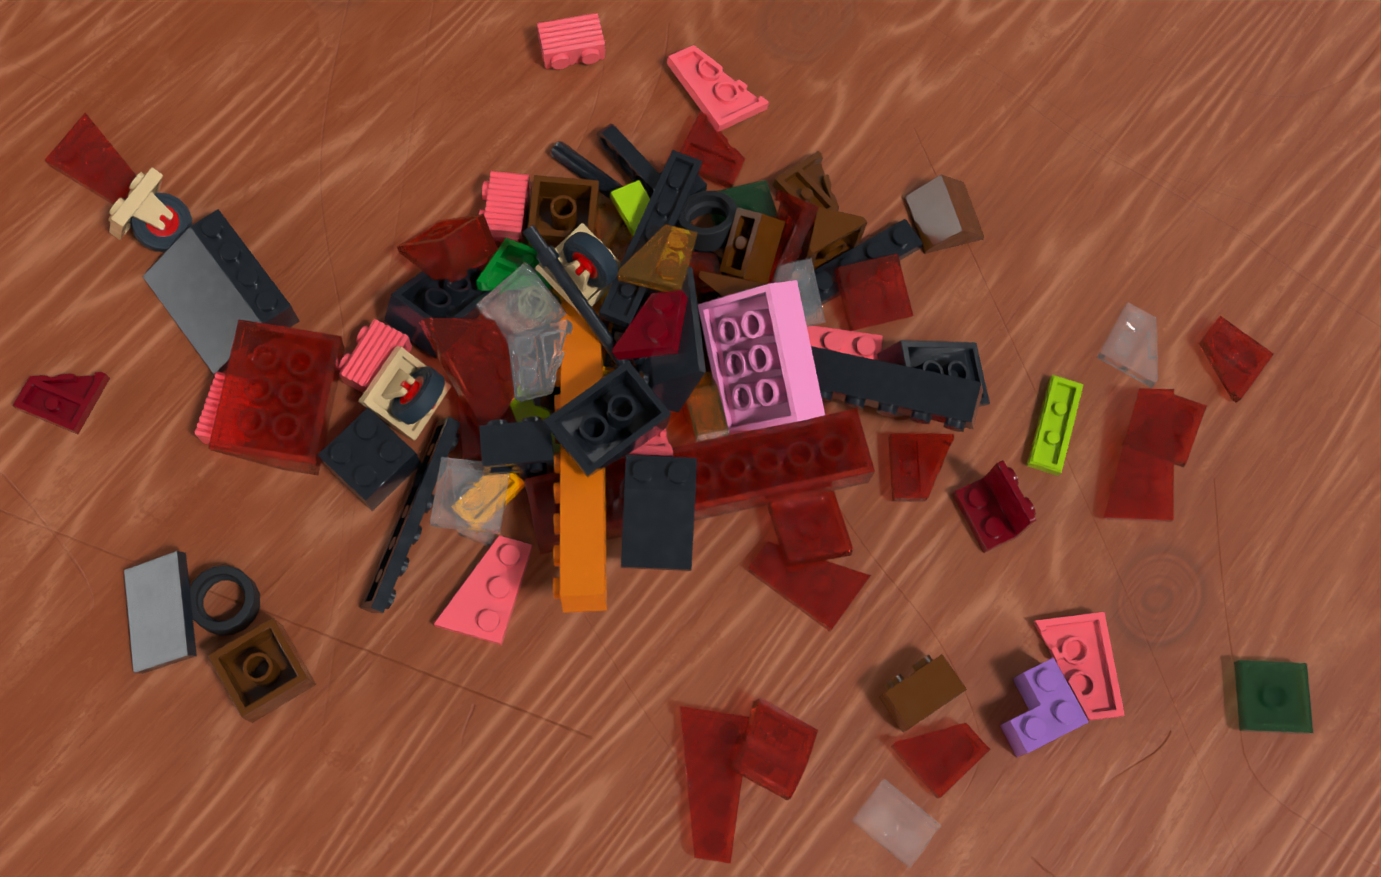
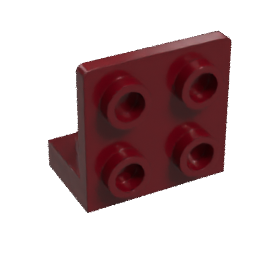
M1003 460L997 462L984 478L962 487L952 494L984 553L1019 537L1036 522L1034 505L1029 498L1023 496L1018 487L1019 481L1016 473L1011 467H1007Z

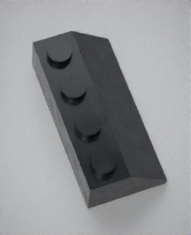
M688 266L653 277L638 310L639 312L652 293L684 291L688 299L678 354L633 358L634 363L637 364L639 375L667 409L674 412L680 411L706 373L693 267Z

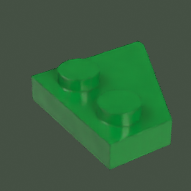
M505 238L477 279V289L481 291L526 290L534 286L550 290L552 286L535 269L540 263L536 258L538 254L535 249L509 238Z

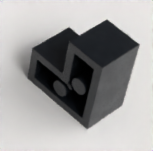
M526 417L521 420L522 422L508 423L506 420L501 419L491 420L487 422V425L479 426L484 476L519 473L523 481L554 479L551 432L543 423L541 417Z

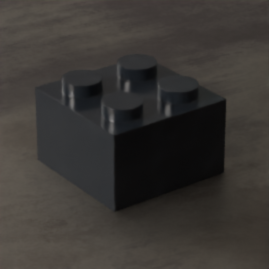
M369 408L360 414L318 454L324 466L371 511L378 507L420 464L416 452Z

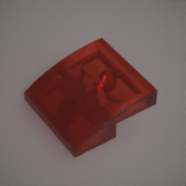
M759 698L752 704L745 733L737 736L729 769L785 800H789L793 796L805 771L818 729L765 699Z

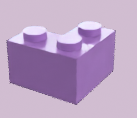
M1052 658L1013 678L1029 711L999 726L1015 756L1019 757L1075 730L1089 721L1058 664Z

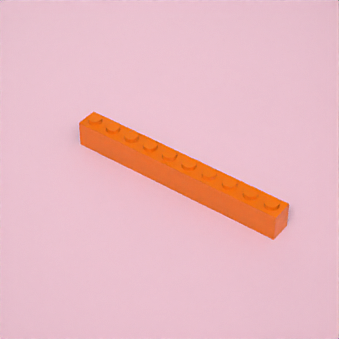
M601 298L592 306L598 316L601 309ZM561 300V313H555L556 333H561V340H555L556 360H561V367H555L556 387H561V394L554 396L555 412L604 378L603 345L584 318L566 300ZM555 438V444H560ZM560 444V452L554 453L555 473H560V482H554L555 504H560V513H554L555 535H560V545H554L553 547L554 566L560 567V577L553 578L554 600H561L563 613L607 611L605 468L587 478Z

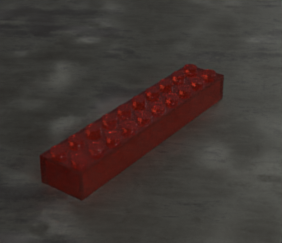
M857 408L798 422L672 447L673 457L697 458L694 521L869 483L875 473ZM621 458L605 467L606 540L622 537L625 458ZM550 473L524 479L540 555L553 552L554 545H560V535H555L554 513H560V504H555L554 482H560V473Z

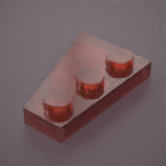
M769 541L747 569L749 573L829 632L871 576Z

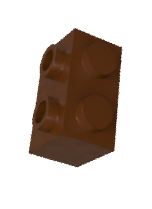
M737 207L719 271L767 284L785 221Z
M943 654L934 660L930 655L925 656L912 665L915 670L913 674L904 679L900 673L884 684L887 691L879 696V698L902 732L907 731L967 690Z

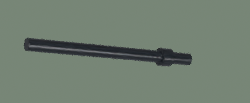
M534 225L523 231V234L537 252L536 258L543 268L547 267L615 364L619 367L626 361L630 362L629 359L617 360L612 353L617 343L558 260L560 255L553 245L548 246Z

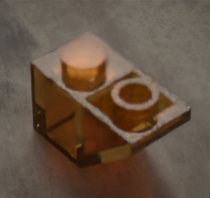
M708 371L682 406L683 414L696 442H713L720 437L729 435V428L718 386L711 372Z

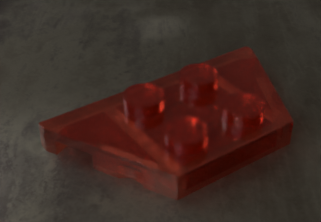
M426 318L419 322L479 433V426L487 425V422L491 420L501 419L527 378L495 319Z

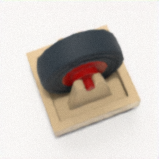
M151 168L146 175L140 172L129 186L131 190L128 198L124 200L120 197L110 209L109 214L111 215L108 219L110 222L109 233L121 240L131 228L135 238L144 247L153 251L166 252L192 226V216L188 207L179 198L171 194L159 193L163 175L154 168Z
M583 223L555 248L560 255L558 260L589 304L593 306L610 289L612 282L617 277L621 262ZM539 263L535 269L579 313L547 267L543 268Z
M396 346L358 402L369 408L374 414L409 440L415 441L451 388V385L435 369L424 365L403 347Z

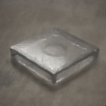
M526 262L476 305L511 353L517 357L567 314L530 264Z
M441 457L430 525L501 534L510 473L484 476L482 462Z

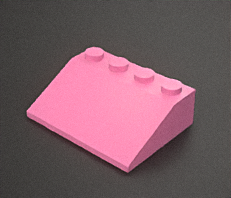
M797 280L770 283L698 304L725 435L793 423L825 415Z

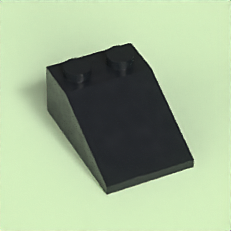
M451 249L391 294L384 321L397 331L406 334L413 343L436 359L457 342L500 291H481L477 289V279L483 271Z
M900 340L877 353L879 361L982 382L983 393L979 407L990 404L976 342ZM897 413V416H910L906 414Z
M626 361L543 420V423L588 478L641 447L667 428L672 414L630 362Z
M626 455L621 568L692 570L697 458Z

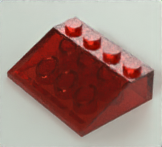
M239 319L208 449L285 471L319 475L321 460L318 454L325 447L340 376L339 364L345 352L342 337Z

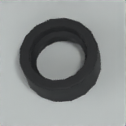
M701 191L690 195L677 222L682 241L690 248L699 251H715L726 247L737 210L735 201L727 194L718 191ZM704 214H718L726 218L724 222L711 228H699L690 224L692 220Z
M228 565L214 566L202 572L191 584L190 595L193 620L206 631L220 636L234 635L246 629L255 620L260 609V592L256 583L240 569ZM229 580L235 582L242 587L245 594V602L241 611L229 620L218 621L212 619L206 614L204 609V598L207 591L214 584L221 581Z

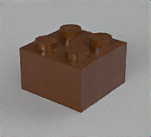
M534 175L528 228L534 225L548 246L553 245L554 248L581 223L596 236L599 181Z
M275 618L269 619L208 655L239 714L243 719L254 723L316 685L285 628Z

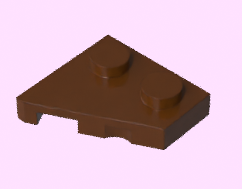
M819 151L775 178L772 185L811 228H813L818 207L835 211L839 210L836 196L831 191L832 184L829 175L824 174L821 164L823 157Z

